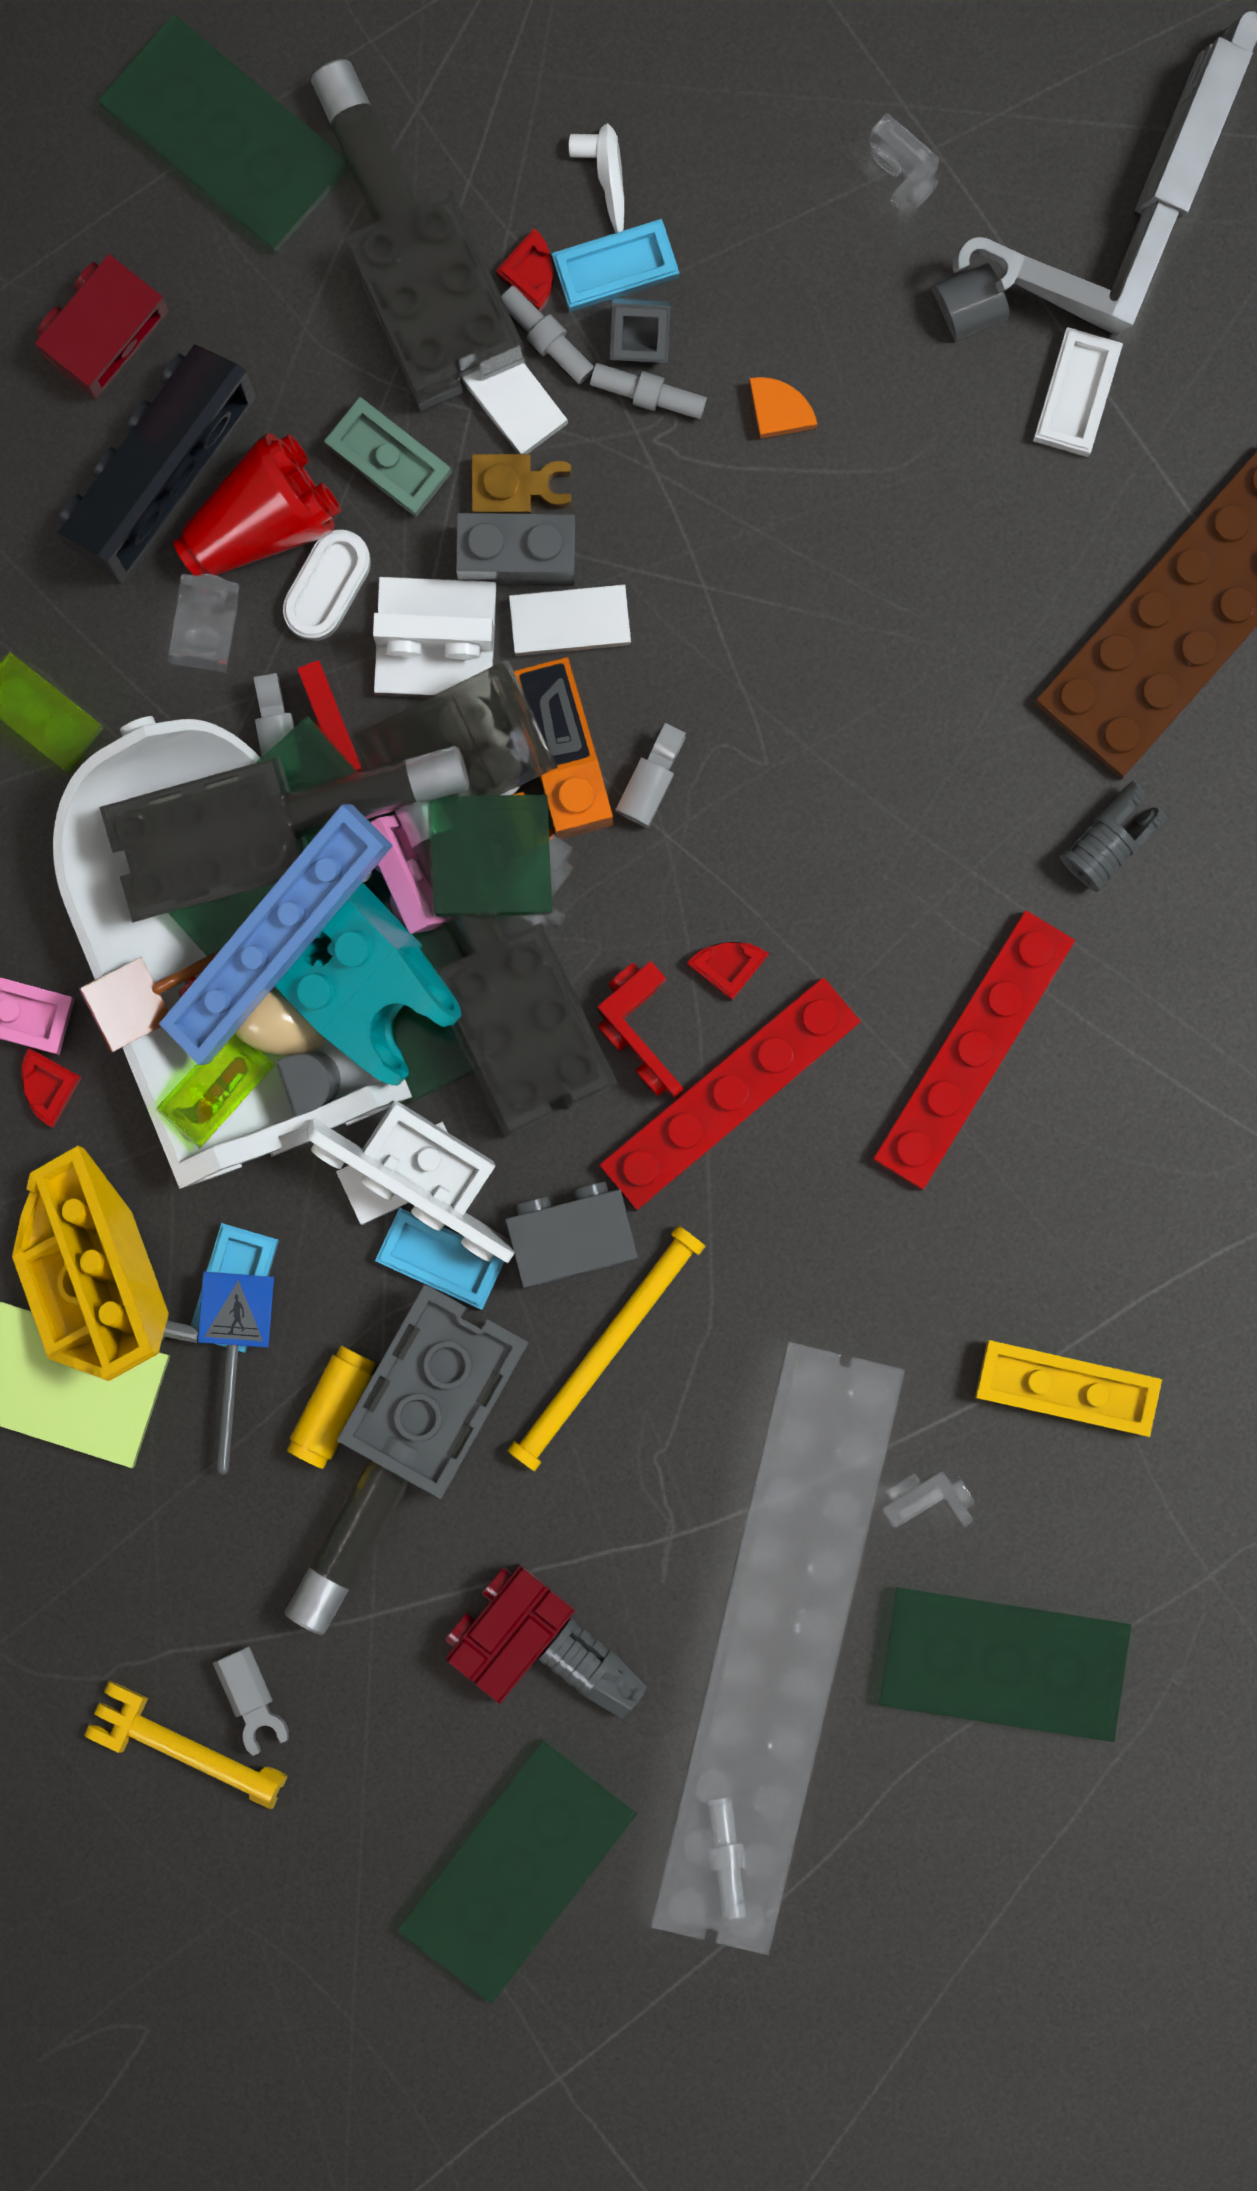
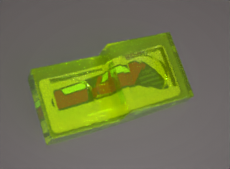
M234 1034L209 1064H196L160 1103L156 1110L200 1149L275 1064L260 1051L248 1046Z

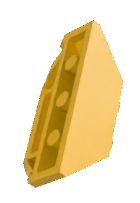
M76 1146L30 1173L26 1189L30 1192L21 1213L12 1258L47 1358L106 1381H111L159 1354L169 1313L132 1211L87 1151L81 1146Z

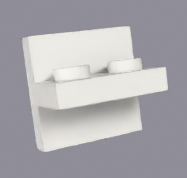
M379 577L378 613H374L373 637L376 644L375 696L453 699L459 695L470 694L483 701H491L496 582Z

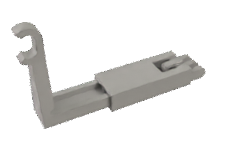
M1249 11L1243 14L1225 29L1222 38L1218 37L1213 44L1206 47L1205 51L1202 50L1197 55L1134 210L1141 214V218L1111 290L1029 258L984 237L973 238L958 249L953 259L954 273L970 265V255L976 253L1000 265L1002 276L995 283L999 294L1014 283L1115 335H1119L1133 326L1174 223L1189 212L1253 55L1252 51L1257 41V13Z

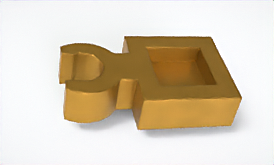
M472 454V513L531 514V500H541L545 505L554 509L570 507L571 494L553 493L548 485L551 479L556 476H571V464L564 461H553L546 464L540 471H531L530 454Z

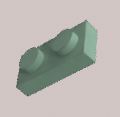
M361 397L358 398L324 441L326 448L415 517L420 514L452 474L450 466Z

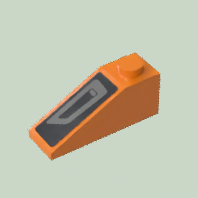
M568 657L512 671L556 840L613 826L611 807Z

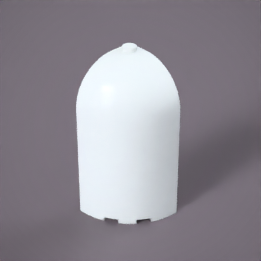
M146 716L122 726L119 729L122 735L121 738L97 751L79 767L63 793L56 814L53 836L55 874L64 905L95 980L142 957L156 983L223 948L278 882L140 919L127 876L128 873L138 871V868H136L132 848L120 851L107 805L263 761L246 743L215 724L196 719H180L155 723L153 716ZM240 775L210 782L209 787L214 788L241 780ZM178 791L153 798L152 801L153 804L182 797L184 794L183 791ZM300 824V827H301V830H302V834H303V837H304V841H305V844H306V847H307V846L309 845V843H308V841H307V838H306V836H305V833H304V831H303V829H302V826H301V824ZM267 872L236 881L238 885H242L269 876ZM211 888L182 895L180 898L181 901L210 894L212 891ZM185 981L161 993L169 1011L180 999L178 990L186 985ZM162 1027L122 1047L179 1189L235 1171L242 1167L241 1163L270 1153L272 1157L310 1142L307 1137L306 1128L312 1119H316L330 1129L344 1123L347 1126L390 1108L394 1100L403 1102L412 1097L405 1079L398 1086L382 1082L362 1069L326 1039L324 1045L316 1051L327 1054L338 1066L341 1077L339 1091L330 1103L314 1111L296 1116L292 1112L276 1065L278 1063L277 1060L291 1055H277L258 1051L245 1044L234 1034L229 1040L260 1066L261 1072L207 1133L197 1141L164 1112V1108L203 1065H198Z

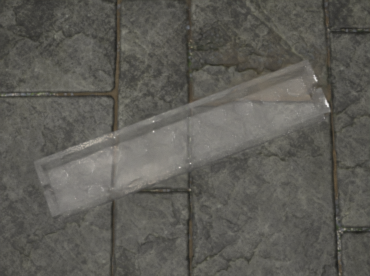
M786 1342L651 1916L652 1928L702 1940L705 1939L708 1928L715 1930V1941L718 1944L768 1956L905 1369L855 1357H849L847 1368L839 1366L841 1354L792 1342Z

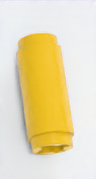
M341 1345L337 1354L332 1355L289 1438L292 1441L286 1451L318 1468L324 1469L328 1459L332 1460L340 1444L337 1439L373 1377L377 1363Z

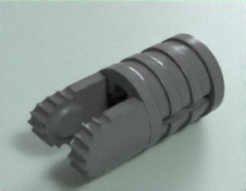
M1135 780L1127 784L1094 819V823L1083 831L1082 836L1077 838L1071 844V847L1065 849L1060 855V859L1066 868L1093 891L1098 892L1104 886V882L1115 874V870L1121 867L1127 861V858L1132 856L1168 818L1158 806L1156 808L1153 806V808H1149L1138 816V819L1126 830L1120 826L1145 796V791Z

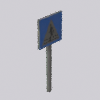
M203 1271L197 1342L227 1344L217 1472L221 1475H225L229 1471L238 1347L240 1345L269 1348L274 1277Z

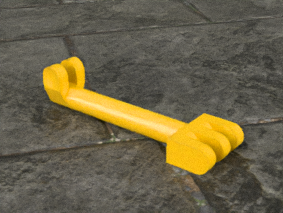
M108 1682L104 1693L115 1700L124 1702L121 1711L99 1702L94 1714L114 1724L110 1733L100 1726L89 1724L84 1734L85 1737L117 1753L124 1752L131 1737L249 1794V1800L270 1810L274 1808L278 1799L276 1796L288 1777L286 1774L268 1766L257 1772L141 1716L148 1698L118 1683Z

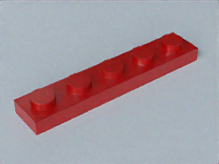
M1025 910L872 1159L873 1161L917 1188L924 1190L1076 941L1075 939L1029 911Z
M823 977L603 1161L599 1167L615 1186L621 1190V1193L636 1211L639 1210L861 1023V1020Z

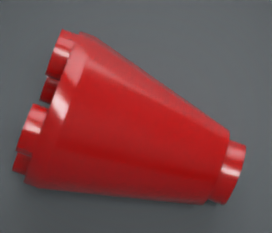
M270 433L260 437L182 527L183 534L176 538L173 544L182 562L196 578L201 579L209 573L217 576L322 539L334 531L333 517L342 512L341 507L334 494L324 483H320L318 486L315 485L303 467L309 463L308 457L301 445L291 434H287L282 439Z

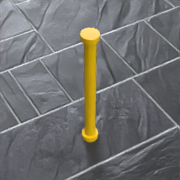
M679 1225L671 1233L675 1238L521 1442L518 1444L513 1441L507 1449L510 1454L534 1472L542 1463L537 1458L691 1255L695 1253L699 1256L706 1247Z

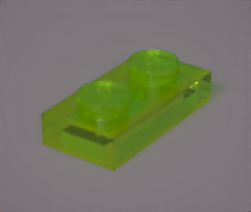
M11 652L1 662L0 720L67 773L102 731L103 726Z

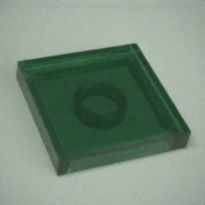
M547 795L445 796L427 801L432 917L550 915L552 913Z

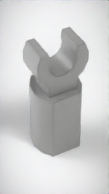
M277 673L254 677L261 718L255 719L262 760L266 761L281 757L286 777L301 774L303 770L293 716L291 713H285L280 679Z
M667 723L664 724L648 759H640L615 810L617 814L636 824L649 828L674 777V773L669 770L686 739L685 732Z
M250 1647L243 1648L213 1662L212 1664L235 1717L242 1715L246 1723L243 1730V1743L246 1750L252 1756L261 1752L255 1734L256 1730L264 1725L270 1726L275 1730L280 1743L289 1739V1729L286 1722L279 1715L271 1713L267 1704L273 1700Z

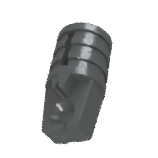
M570 1617L537 1660L549 1666L552 1672L564 1678V1681L570 1686H574L582 1696L623 1719L637 1705L647 1686L611 1649L608 1650L601 1641L593 1638L586 1629H582Z

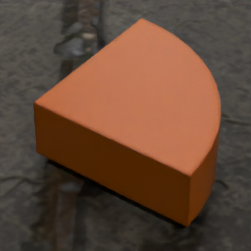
M750 378L749 384L760 439L817 429L818 424L812 407L794 387L772 378Z

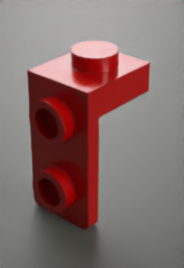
M652 961L642 969L633 962L608 984L614 993L597 1007V1011L603 1017V1020L596 1026L618 1052L628 1046L642 1064L635 1069V1072L657 1097L666 1090L675 1099L683 1092L684 1088L624 1020L666 984V977Z

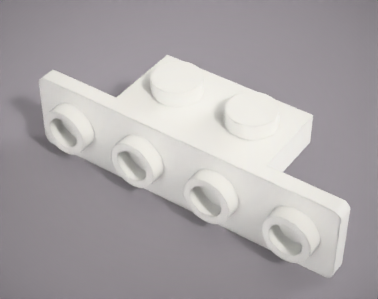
M393 1101L363 1148L316 1119H312L306 1128L308 1139L314 1143L311 1151L317 1157L338 1169H341L343 1164L347 1163L364 1174L361 1182L366 1187L385 1199L391 1200L394 1194H397L413 1204L414 1207L411 1213L431 1228L441 1231L443 1226L447 1225L464 1236L461 1244L476 1256L490 1262L495 1255L508 1263L514 1255L512 1242L508 1238L466 1213V1210L495 1168L494 1161L400 1102Z

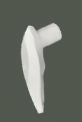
M607 123L601 127L599 134H570V157L597 158L598 179L605 192L607 210L615 233L623 231L624 192L618 137L614 129Z

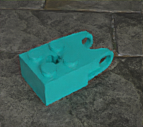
M363 882L275 985L319 1034L373 1077L394 1086L400 1085L409 1075V1069L404 1061L402 1052L396 1045L393 1037V1022L398 1011L404 1005L409 1006L415 1012L428 1017L442 1027L453 1026L461 1017V1009L454 995L420 950L423 945L412 934H409L407 928Z

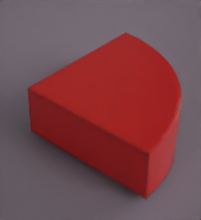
M534 228L496 270V276L507 286H515L541 312L547 304L553 289L554 267L546 241Z
M724 942L702 949L687 962V965L733 1001L766 960L769 953L750 943Z
M28 1048L21 1069L24 1093L34 1114L45 1124L54 1128L82 1077Z

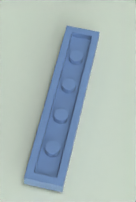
M342 804L162 1019L159 1025L198 1065L209 1064L393 845L352 804Z

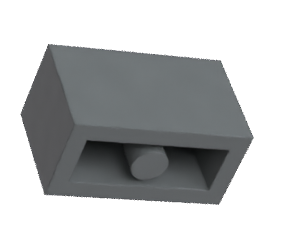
M457 513L456 572L458 580L496 582V585L575 586V515Z
M606 1182L572 1190L574 1201L551 1207L549 1197H544L515 1205L517 1216L507 1218L506 1223L524 1289L638 1260L620 1189L608 1192Z

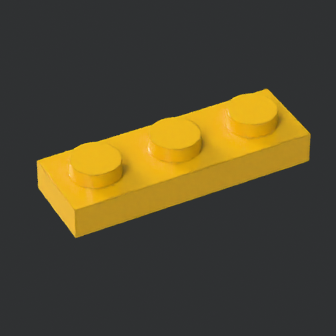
M987 1340L975 1398L1150 1437L1162 1379Z

